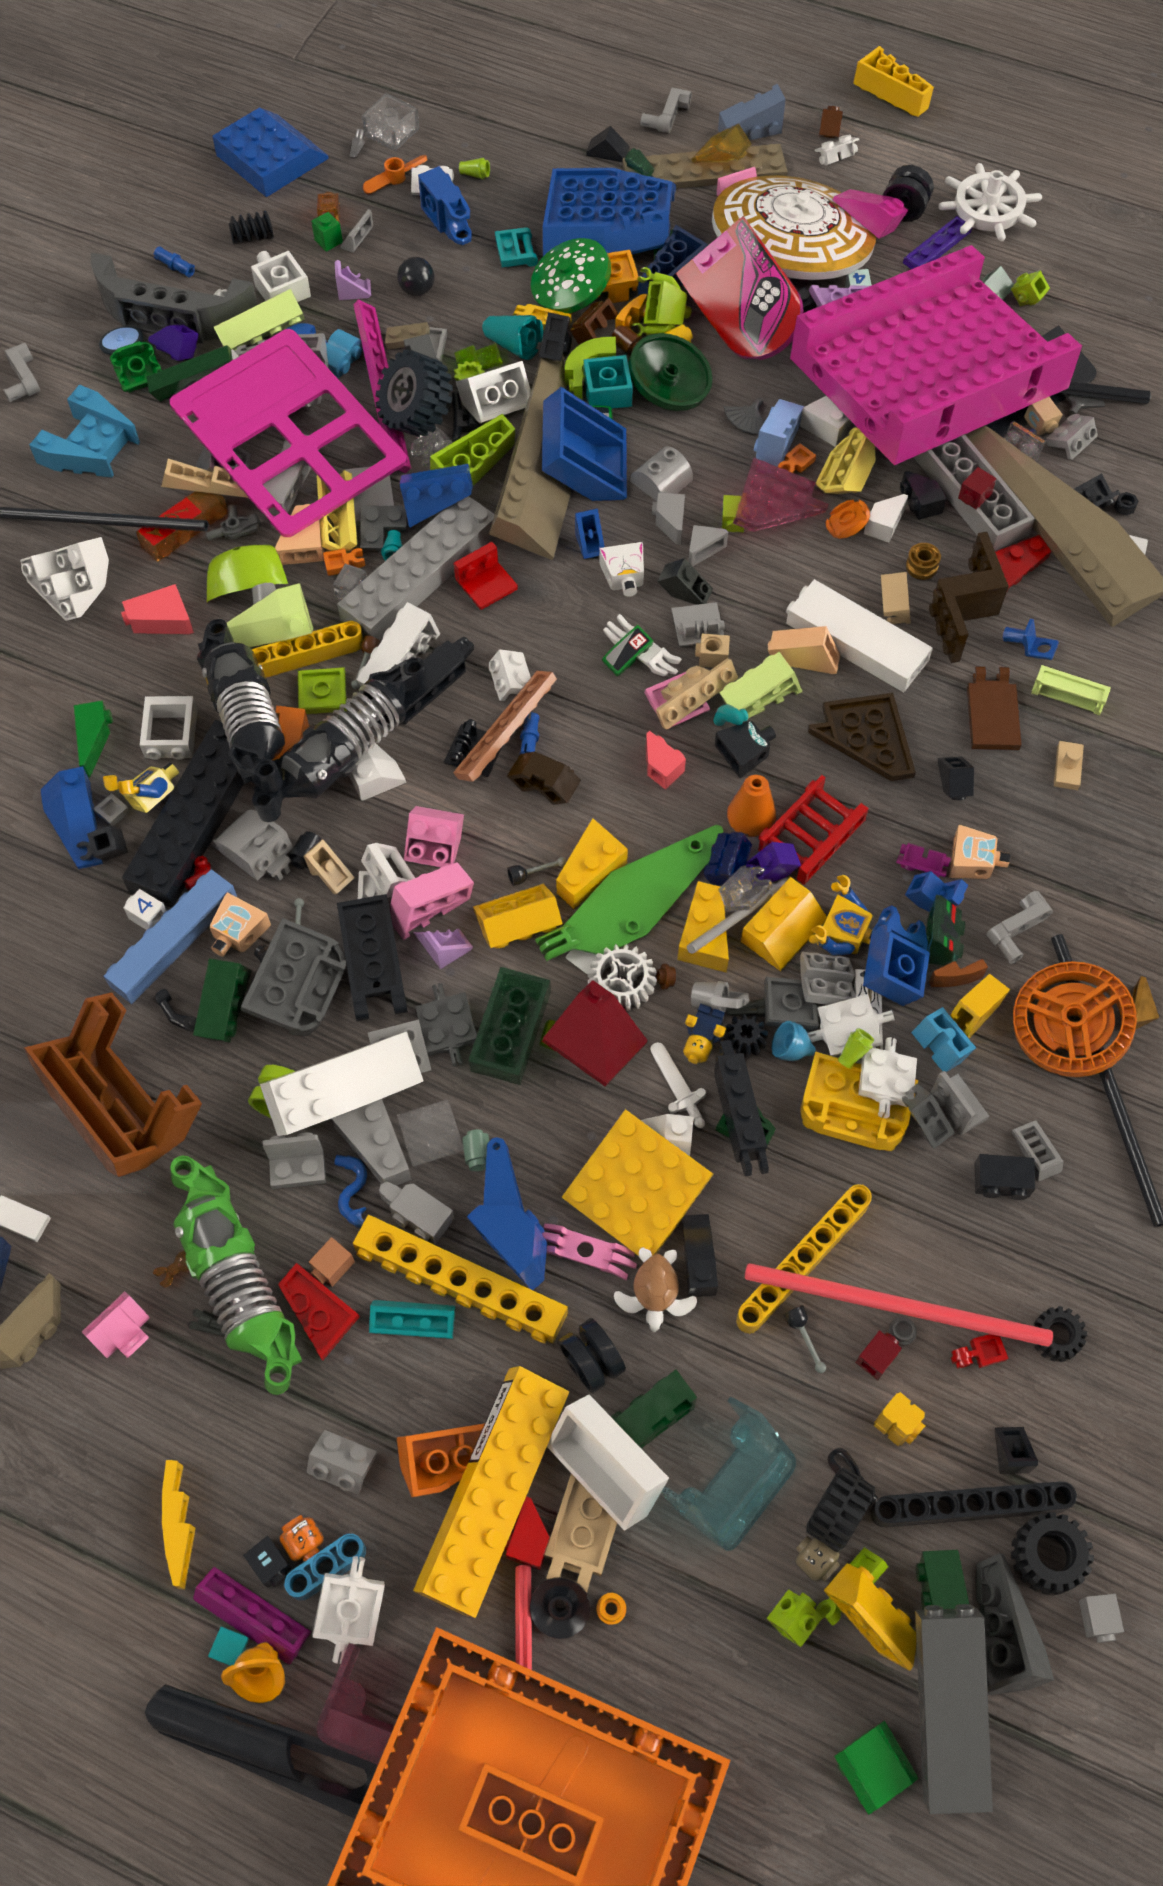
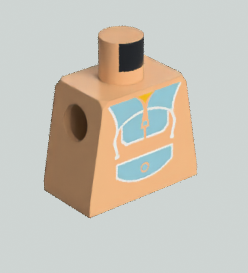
M958 825L953 841L949 878L988 879L993 872L994 866L1008 868L1010 853L996 851L998 840L996 836Z
M227 892L210 924L212 935L217 939L211 947L212 951L222 957L225 956L230 947L239 952H245L271 926L267 913Z

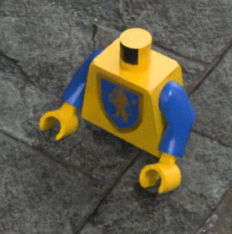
M846 875L837 876V880L840 883L834 882L831 885L832 890L835 892L841 891V895L837 894L824 925L811 928V931L815 934L809 937L810 943H817V945L821 946L832 956L857 954L862 942L870 945L872 929L869 926L873 915L854 891L849 888L850 879Z

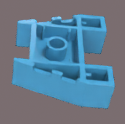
M78 385L67 401L73 418L81 422L66 440L41 430L29 446L36 463L54 471L62 472L63 469L73 470L77 474H82L83 471L96 473V476L112 478L114 474L110 463L127 441L137 445L140 443L135 425L98 392Z

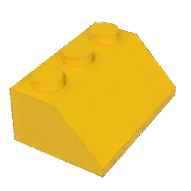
M790 877L743 928L741 942L781 972L809 941V937L815 934L811 931V928L819 925L822 926L827 916L811 891Z
M544 883L473 906L485 941L490 948H503L511 941L517 939L527 940L535 933L541 931L544 933L551 932L557 928L556 926L563 924L556 898Z
M847 1563L824 1589V1592L880 1655L910 1671L914 1667L917 1643L916 1632L909 1625L912 1622L911 1619L902 1610L893 1607L891 1604L893 1601L892 1597L881 1587L877 1588L873 1584L875 1578L863 1566L857 1568Z

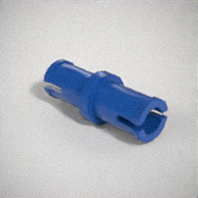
M161 246L155 249L154 259L166 264L170 270H177L188 278L194 274L195 266L181 259V256L177 253L172 254Z
M531 712V718L529 719L530 714H528L524 719V727L520 733V739L522 740L520 754L535 751L536 742L539 740L538 723L540 720L539 715Z

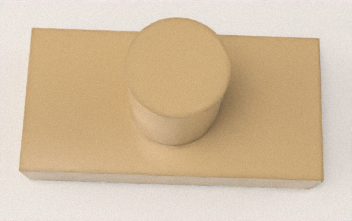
M1059 741L1054 787L1079 789L1084 745Z

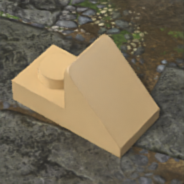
M324 840L318 842L304 855L312 876L318 875L333 894H338L355 878Z

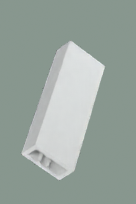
M815 579L809 586L803 587L799 598L796 601H792L786 610L788 614L786 624L794 629L827 626L840 656L903 693L929 662L933 649L931 646Z

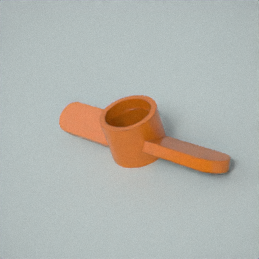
M419 156L406 164L397 157L387 159L384 163L385 171L363 184V191L370 195L389 184L398 185L403 183L406 179L405 172L428 160L427 156Z

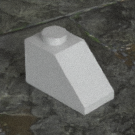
M658 492L657 502L653 501L652 515L656 516V526L675 544L681 545L685 494Z

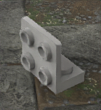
M945 1071L939 1073L931 1094L934 1096L939 1107L946 1113L947 1120L953 1129H957L963 1135L989 1118L985 1109L959 1074L950 1078Z
M305 1132L298 1134L297 1137L273 1136L270 1140L263 1141V1148L269 1159L270 1186L272 1189L326 1183L325 1157L318 1135Z

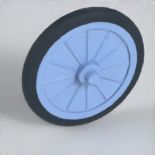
M132 326L118 327L102 336L99 347L102 352L112 355L117 348L139 341L142 342L143 333L140 329Z

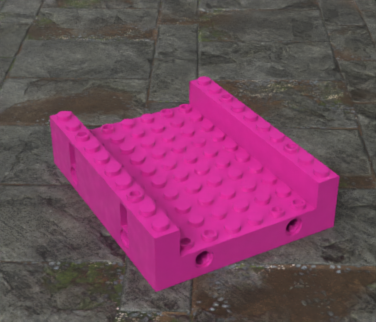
M972 245L797 316L790 359L893 465H897L1069 388L1082 345L1069 333L1047 342L979 279L985 257Z

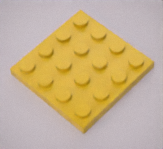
M625 1109L562 1198L638 1256L641 1248L650 1250L653 1256L660 1250L714 1174Z

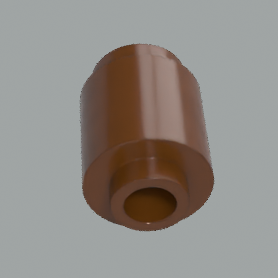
M620 325L612 333V337H616V346L629 356L635 345L642 339L628 326Z

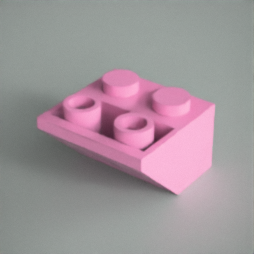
M416 806L409 813L404 861L436 867L454 864L461 840L464 815Z

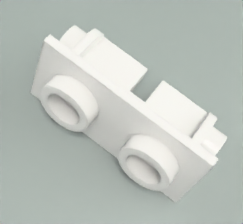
M849 134L839 137L837 142L827 141L822 143V147L815 149V152H821L819 157L820 164L828 165L839 161L838 152L840 159L855 155L858 147L854 142L858 141L859 138L851 137Z

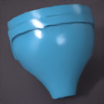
M786 1021L782 1023L773 1037L772 1054L780 1060L797 1061L806 1056H813L816 1051L807 1031L796 1022Z

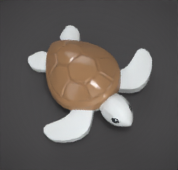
M641 1248L639 1250V1257L643 1264L636 1273L633 1284L636 1297H630L620 1291H616L614 1299L617 1305L628 1313H636L643 1308L647 1309V1325L652 1332H656L662 1326L664 1310L669 1311L675 1316L686 1315L695 1308L697 1298L691 1296L682 1300L676 1299L679 1291V1281L675 1270L671 1266L677 1257L675 1250L665 1252L664 1256L660 1254L652 1256L650 1250Z

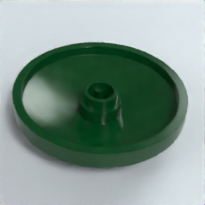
M658 333L646 336L635 345L629 357L628 366L634 386L648 401L661 408L673 411L693 409L705 400L712 387L713 376L706 357L692 343L676 335Z

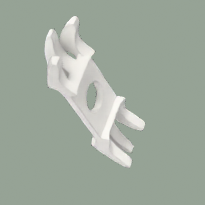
M621 614L617 616V620L626 632L619 629L611 621L607 623L610 630L607 627L603 629L604 633L614 644L619 642L634 628ZM654 642L647 652L637 657L638 660L651 669L652 673L661 676L678 672L677 669L666 662L679 664L682 660L680 657L671 655L664 647L660 648Z

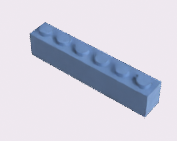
M212 869L206 875H202L197 880L196 885L189 892H185L171 910L165 911L161 919L153 927L147 929L143 937L135 945L129 947L125 955L117 963L112 964L108 968L104 978L109 987L132 1004L210 926L225 894L228 892L237 897L233 885Z

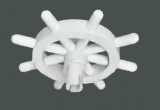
M978 163L975 166L977 174L967 177L962 182L951 176L946 177L945 183L957 189L955 201L941 202L938 208L942 211L956 209L959 217L966 221L960 228L962 234H966L973 227L983 231H995L997 239L1004 241L1006 238L1004 230L1012 227L1018 221L1031 228L1036 226V220L1023 214L1026 203L1039 202L1042 199V195L1040 193L1025 194L1024 189L1016 182L1020 176L1018 170L1006 176L998 170L985 172L983 165ZM968 195L974 199L966 200L965 196ZM1008 204H1015L1016 207L1013 209V208H1011V207H1009V206H1007V205H1008Z

